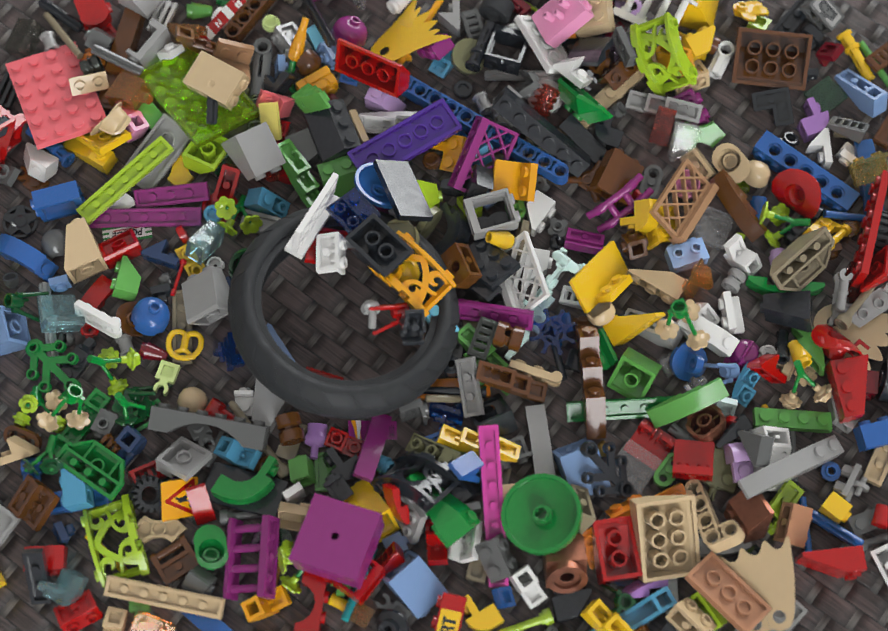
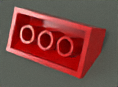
M337 39L335 71L396 98L409 88L410 72L403 65L344 39Z

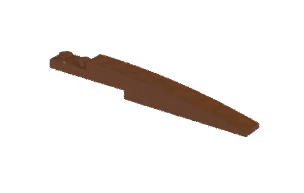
M125 7L111 52L128 59L126 50L128 48L133 52L137 50L146 18ZM107 61L105 71L109 89L101 90L99 100L103 110L111 111L119 102L120 93L122 92L128 71Z

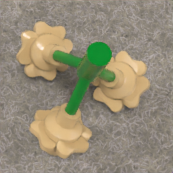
M800 360L794 361L793 364L796 370L794 375L797 377H795L793 389L787 394H781L779 401L782 402V406L788 410L801 407L802 400H799L798 392L796 391L799 383L803 387L806 385L812 386V389L815 391L813 396L815 403H826L832 397L831 384L820 386L818 383L815 384L813 381L818 378L815 374L816 371L811 366L803 369Z

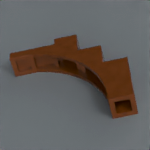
M587 316L573 318V328L577 341L581 372L584 431L587 440L606 438V396L603 389L600 338L597 327L589 322Z

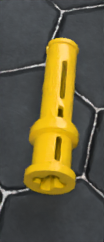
M851 29L840 33L836 38L844 46L845 54L851 57L863 78L868 81L873 80L875 75L864 61V57L859 50L860 45L854 40Z

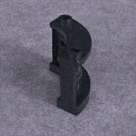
M410 451L399 456L395 460L397 464L386 474L374 478L370 484L382 497H384L383 484L391 483L399 487L401 496L410 499L427 513L463 480L458 479L447 466L448 463L444 462L442 464L435 460L434 455L425 452L417 454L414 451ZM419 471L424 473L425 480L408 481L404 479V475L408 476ZM447 486L448 488L442 492L440 487ZM431 488H434V490L439 494V496L435 500L432 498L433 494Z

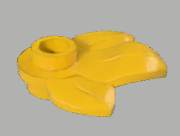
M740 1L733 5L734 15L750 22H755L756 16L769 15L767 8L758 1Z

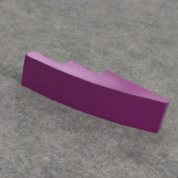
M382 414L371 417L352 476L370 483L372 482L392 420L391 416Z

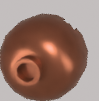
M714 404L688 415L687 424L685 423V427L691 437L696 441L715 442L722 437L726 429L725 416L721 409Z

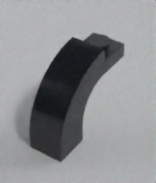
M447 202L440 206L447 220V231L443 239L434 246L440 257L454 243L468 244L471 235L467 217L456 206H451Z

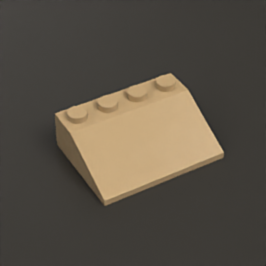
M659 495L629 499L631 518L643 576L638 579L643 583L685 577L701 562L695 495Z

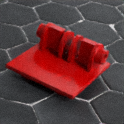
M644 418L623 450L656 471L674 446L675 438L659 427L655 429L653 424Z

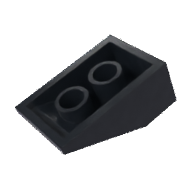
M374 212L345 237L347 248L360 261L384 278L390 275L414 253V250Z

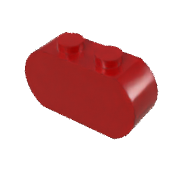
M73 0L86 31L97 27L102 29L108 23L112 24L110 13L113 10L109 2L105 3V0Z

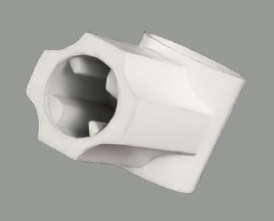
M723 41L719 44L717 52L708 68L711 78H722L734 53L735 48L731 42ZM725 50L729 54H723L721 51Z

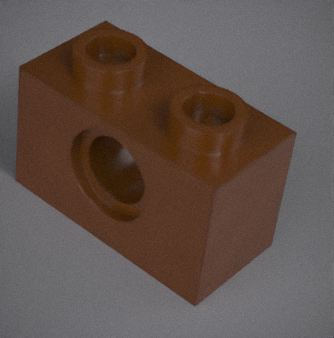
M454 243L441 255L447 270L454 276L453 281L457 285L455 288L468 289L483 276L468 244Z

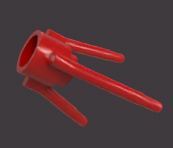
M407 302L369 307L370 311L390 310L391 317L396 318L395 321L373 331L372 335L381 333L399 324L404 310H410Z

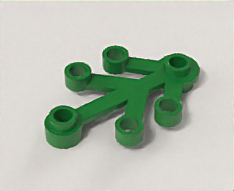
M32 339L26 345V354L30 356V369L27 370L26 377L31 381H36L39 378L40 373L37 370L40 359L43 362L42 381L38 384V389L45 394L49 393L52 389L50 384L51 371L64 383V390L72 382L81 387V383L78 380L69 378L56 365H76L79 361L77 354L70 352L66 356L49 357L45 353L49 351L64 352L67 345L62 340L43 344L39 339ZM62 343V347L58 349V345ZM74 356V360L70 362V358ZM47 384V388L43 390V386Z

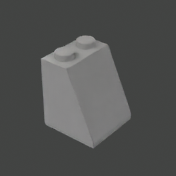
M267 122L246 130L221 144L248 181L254 178L258 181L266 177L265 173L268 171L273 174L281 170L280 166L286 163Z
M213 265L206 266L202 269L201 273L189 276L187 281L181 284L188 324L209 326L228 315L230 287L222 268L213 267Z

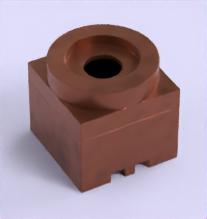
M583 534L576 535L572 542L560 551L543 555L546 589L550 588L557 593L566 594L576 592L587 585V555Z

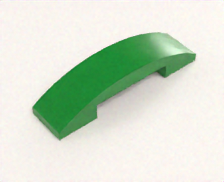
M748 275L745 281V286L761 295L796 292L779 290L776 285H768L767 277ZM810 282L801 291L810 290L812 297L822 292L825 283Z
M97 388L91 392L83 402L84 406L82 407V411L89 414L90 425L85 426L82 430L67 426L61 434L58 433L56 435L57 441L53 455L56 456L64 444L81 442L88 435L100 409L106 410L111 401L109 396Z

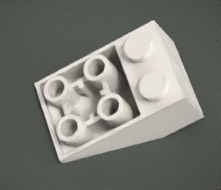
M761 426L749 430L775 437L769 465L791 454L792 446L788 428ZM753 466V471L756 472L764 467ZM784 483L767 491H779Z

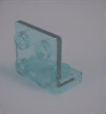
M39 295L37 297L41 333L79 332L85 325V317L75 314V295Z

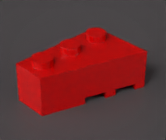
M868 354L832 360L825 367L840 423L859 420L865 414Z

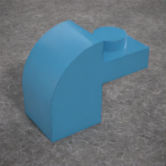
M223 435L213 452L228 463L244 470L246 468L254 470L262 455V452L259 450L242 447L237 440Z

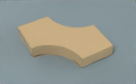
M145 515L137 522L139 529H136L138 538L144 544L156 538L167 539L174 543L178 537L188 530L178 519L162 522V520H152Z

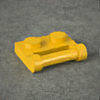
M821 216L802 235L826 226L831 235L834 232L836 233L833 239L835 244H837L843 237H847L852 232V229L847 224L840 225L829 218Z

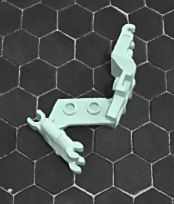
M564 247L552 253L557 269L552 275L549 274L545 278L550 295L553 294L552 290L559 282L557 279L561 272L570 271L577 274L586 265L585 263L577 264L566 255L568 250ZM539 288L535 297H539L541 294H543L541 288ZM552 296L532 309L534 311L532 331L538 335L547 323L551 321V318L544 313L555 302V298ZM524 298L523 304L525 307L528 301ZM525 330L521 347L529 341L531 331ZM508 350L504 358L510 361L511 357L517 352Z

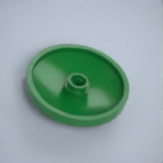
M546 473L533 474L518 481L508 491L502 504L501 522L507 537L519 549L534 555H548L565 548L575 538L582 522V505L576 491L564 479Z

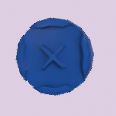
M685 342L673 350L669 365L675 377L684 381H693L704 373L706 367L703 366L704 363H707L708 359L703 348L693 351Z

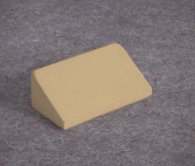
M695 145L690 146L678 156L681 161L688 158L707 181L717 174Z

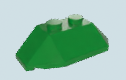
M565 76L557 80L560 99L565 103L563 107L570 113L574 111L572 115L580 122L584 120L586 123L592 124L609 120L613 117L607 109L583 88L579 89Z
M96 440L81 441L73 444L66 443L55 456L59 461L63 462V467L111 501H113L124 486L125 460Z

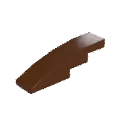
M724 169L709 181L711 184L716 183L719 187L716 193L733 220L752 243L768 230L763 224H759L760 220L755 216L758 213L746 200L748 196Z
M482 360L478 361L475 380L539 403L545 402L548 383L533 380L531 376L516 373V370Z

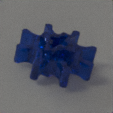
M544 309L543 312L546 315V319L543 323L533 321V325H537L540 331L537 336L530 337V341L543 340L544 348L541 350L542 354H546L548 347L554 345L558 349V354L563 355L564 352L561 349L563 341L568 340L572 344L576 343L575 339L568 337L567 331L571 327H576L577 323L564 324L562 318L566 311L563 309L560 310L557 318H551L549 310ZM552 327L554 329H561L555 333V337L553 335H546L552 331Z

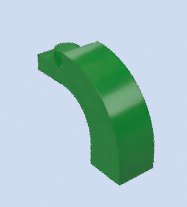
M269 455L256 476L247 481H234L221 474L210 491L214 497L225 503L233 505L254 503L265 497L274 488L275 484L271 477H275L279 470L278 461Z

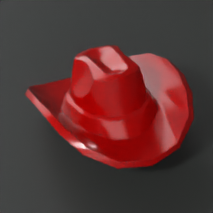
M787 169L778 173L772 181L771 192L778 201L784 203L804 218L811 219L815 217L821 204V189L815 177L800 169Z
M818 324L811 332L814 344L823 348L824 355L832 360L843 359L848 351L854 356L863 355L858 347L837 329L827 324Z

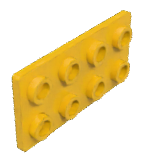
M610 241L569 281L584 313H589L598 303L613 302L633 282L631 275H627L628 268L614 241Z

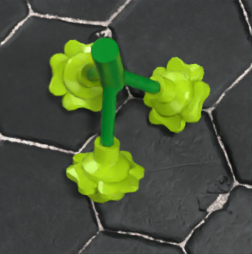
M113 347L103 348L98 357L94 355L87 357L89 363L100 365L108 376L111 384L107 388L109 396H115L117 392L124 394L125 388L128 386L127 379L120 378L117 380L116 377L111 375L109 369H115L118 367L117 363L127 364L129 369L134 371L135 367L141 364L140 354L135 352L132 347L129 348L126 356H120V358L119 351H114Z

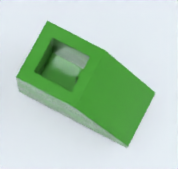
M123 255L121 262L117 261L114 269L117 276L112 278L110 289H113L112 297L135 301L141 276L128 257Z

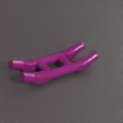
M638 173L614 195L586 213L588 219L604 213L607 209L613 215L605 223L597 226L599 233L613 228L620 222V218H624L633 212L634 201L649 199L654 193L653 189L648 187L635 200L629 194L643 180L642 174ZM623 197L628 206L619 212L614 203Z

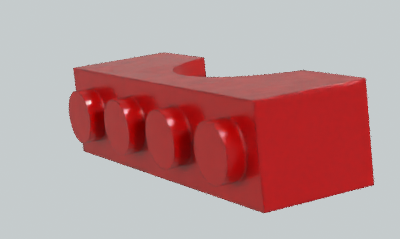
M303 571L302 584L314 594L315 604L312 613L306 619L295 623L294 631H321V625L325 624L327 612L324 611L325 603L328 604L330 591H327L329 582L323 577Z

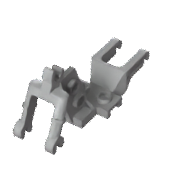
M843 268L833 276L835 286L834 293L832 294V315L828 321L829 326L833 325V320L839 314L846 313L852 305L846 303V299L849 294V281L853 278V273L845 276L846 268ZM888 283L872 292L852 316V323L860 328L888 309Z

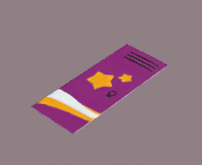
M348 420L349 435L357 439H364L370 421ZM391 421L386 440H397V421Z

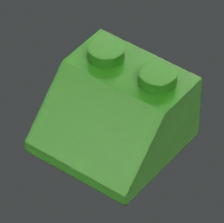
M347 155L317 165L323 188L333 172L339 175L334 195L340 198L339 203L359 197L360 194L354 184V175L357 170Z
M628 347L606 386L627 398L645 397L662 365Z

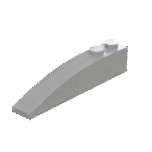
M834 434L737 481L748 500L834 460L845 451Z

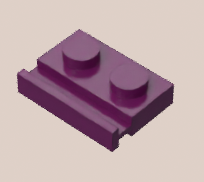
M568 227L564 248L596 255L603 248L605 235Z

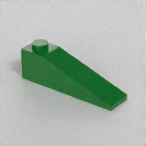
M417 471L407 477L406 480L417 481L425 480L421 472ZM431 488L433 494L432 498L435 500L439 496V494L434 490V488ZM450 493L426 513L434 524L431 526L434 533L447 549L481 523L474 511Z

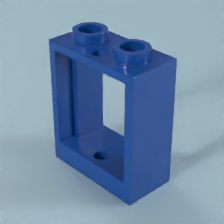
M76 180L32 191L33 199H30L32 210H35L36 216L40 217L43 222L79 214L76 209L85 202L84 194Z

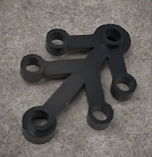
M592 441L584 442L580 446V453L584 457L590 458L603 473L593 474L592 472H584L581 475V481L584 484H592L597 481L610 480L614 485L611 487L596 485L593 488L594 496L604 497L605 495L616 494L619 499H627L632 496L634 488L632 483L627 480V457L624 455H617L615 457L616 445L613 442H605L602 450L607 454L606 464L597 454V444ZM615 466L619 467V478L615 473Z

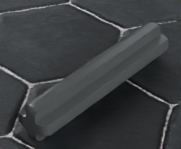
M94 44L91 48L92 54L133 74L140 76L144 68L97 44Z

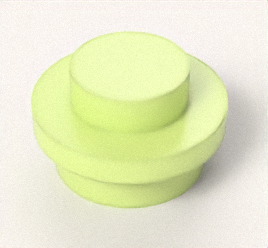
M267 15L262 20L263 29L270 33L274 32L275 27L280 25L279 19L274 15Z

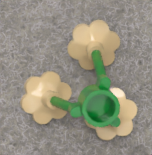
M684 298L673 301L671 309L667 311V319L659 320L656 324L655 333L660 335L661 339L668 340L669 338L675 339L679 331V326L673 322L672 316L682 319L684 323H688L692 333L688 335L686 345L691 347L693 351L707 347L710 340L708 333H705L704 330L696 331L692 321H696L699 318L698 313L700 312V306L695 304L692 299H688L686 302Z
M71 383L63 393H60L57 389L45 395V406L47 409H52L53 412L38 413L36 415L38 426L45 428L47 432L57 430L59 425L57 424L56 414L60 413L61 410H65L68 404L73 405L78 403L77 410H73L72 413L66 415L68 427L82 430L85 426H89V414L82 411V405L85 397L82 396V388Z

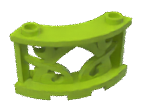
M669 12L645 23L630 25L631 45L633 48H636L638 58L635 60L640 73H645L648 79L647 85L655 95L665 96L666 92L689 84L696 85L698 76L697 69L689 61L682 47L678 32V21ZM665 24L666 34L663 32V27L657 35V27ZM652 29V33H646L647 30ZM657 44L671 53L668 68L660 63L653 62L651 59L656 51Z
M129 493L122 495L121 500L89 510L83 509V516L80 517L81 524L86 531L89 548L96 568L94 576L97 582H101L103 588L107 579L105 571L107 564H110L111 570L114 571L116 562L119 563L120 572L112 574L113 576L131 578L140 574L142 576L150 574L149 561L142 540L138 538L136 529L139 528L135 508ZM107 515L108 519L106 521L103 518H101ZM99 518V523L94 525L93 519ZM117 520L118 524L121 521H125V524L123 527L119 528L115 524V521ZM110 526L117 532L129 534V537L121 542L118 554L109 551L101 544ZM125 546H131V552L128 553L125 551L126 556H124L123 553ZM99 552L105 556L102 560L100 559ZM125 564L138 565L137 567L125 570Z

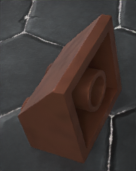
M741 490L728 501L724 515L727 521L734 520L745 533L743 543L746 544L765 538L774 511L762 494L747 500Z

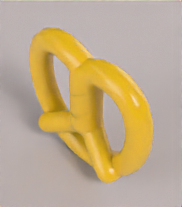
M174 329L166 338L168 354L179 361L195 360L204 347V337L198 331L187 332L183 329ZM177 334L182 335L180 348L173 351V337ZM192 336L198 338V346L193 353L188 350L189 340Z

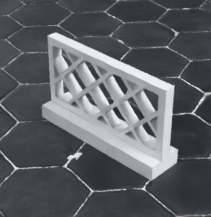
M333 172L285 246L286 252L302 260L315 240L316 235L319 234L339 203L340 198L334 195L339 177L338 174Z
M523 231L514 238V245L510 248L512 249L511 257L516 259L518 251L522 252L519 261L521 268L516 271L515 276H510L499 286L502 288V296L506 306L532 310L551 295L529 233ZM524 239V248L523 250H520V243ZM527 254L531 258L528 266L524 265ZM523 267L528 268L525 279L520 278ZM533 270L536 272L534 282L530 281ZM519 280L524 281L521 292L518 290ZM529 283L533 284L530 295L526 294ZM538 286H541L543 294L535 297ZM525 296H527L529 300L527 306L524 307L523 301Z

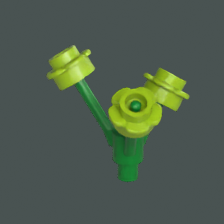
M33 386L30 395H24L19 400L18 405L21 407L22 412L17 411L16 415L12 416V418L15 420L14 424L25 428V426L31 425L29 422L32 419L27 414L29 412L34 413L38 406H42L47 413L51 412L50 409L46 408L38 386ZM58 415L56 419L59 428L52 431L55 433L62 432L66 428L65 425L67 423L65 419Z

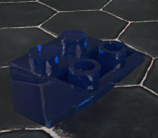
M356 187L326 207V211L348 234L373 212L379 218L381 216L377 209Z

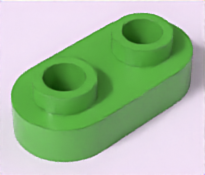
M674 452L667 455L654 473L653 481L659 488L669 487L676 479L672 478L673 466L671 465ZM659 477H666V481L662 482Z

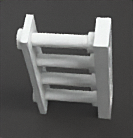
M627 0L621 9L616 6L613 8L614 15L639 25L647 22L646 14L653 0H645L640 12L636 16L631 14V7L635 0ZM663 0L655 18L661 17L666 13L672 0ZM681 1L674 16L678 24L689 3L697 7L698 3L696 1ZM661 25L657 27V34L662 29Z

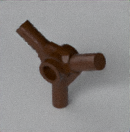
M600 160L597 161L591 171L588 170L582 173L578 178L576 176H569L567 182L578 184L585 191H589L594 203L599 202L601 198L588 188L601 163Z

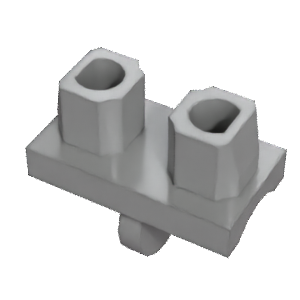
M857 463L855 466L844 464L841 476L848 478V481L843 483L837 480L833 487L834 492L842 496L847 502H850L853 493L856 496H860L861 492L867 493L870 489L866 484L868 479L862 476V465Z

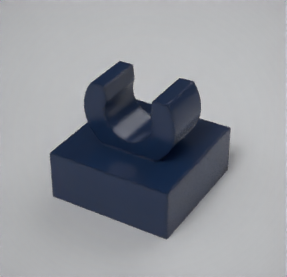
M62 521L54 523L52 528L58 545L65 546L68 544L69 537L75 535L74 532L76 531L73 524L64 527Z

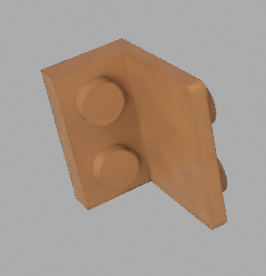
M218 38L213 56L244 72L250 79L249 64L254 53V46Z

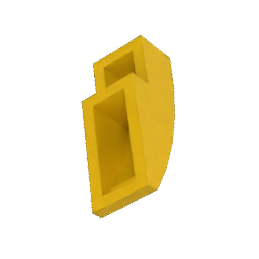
M600 598L592 600L580 614L596 631H633L617 612L612 613Z

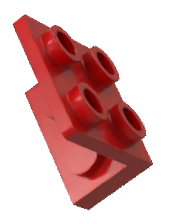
M675 439L672 478L712 481L714 442Z

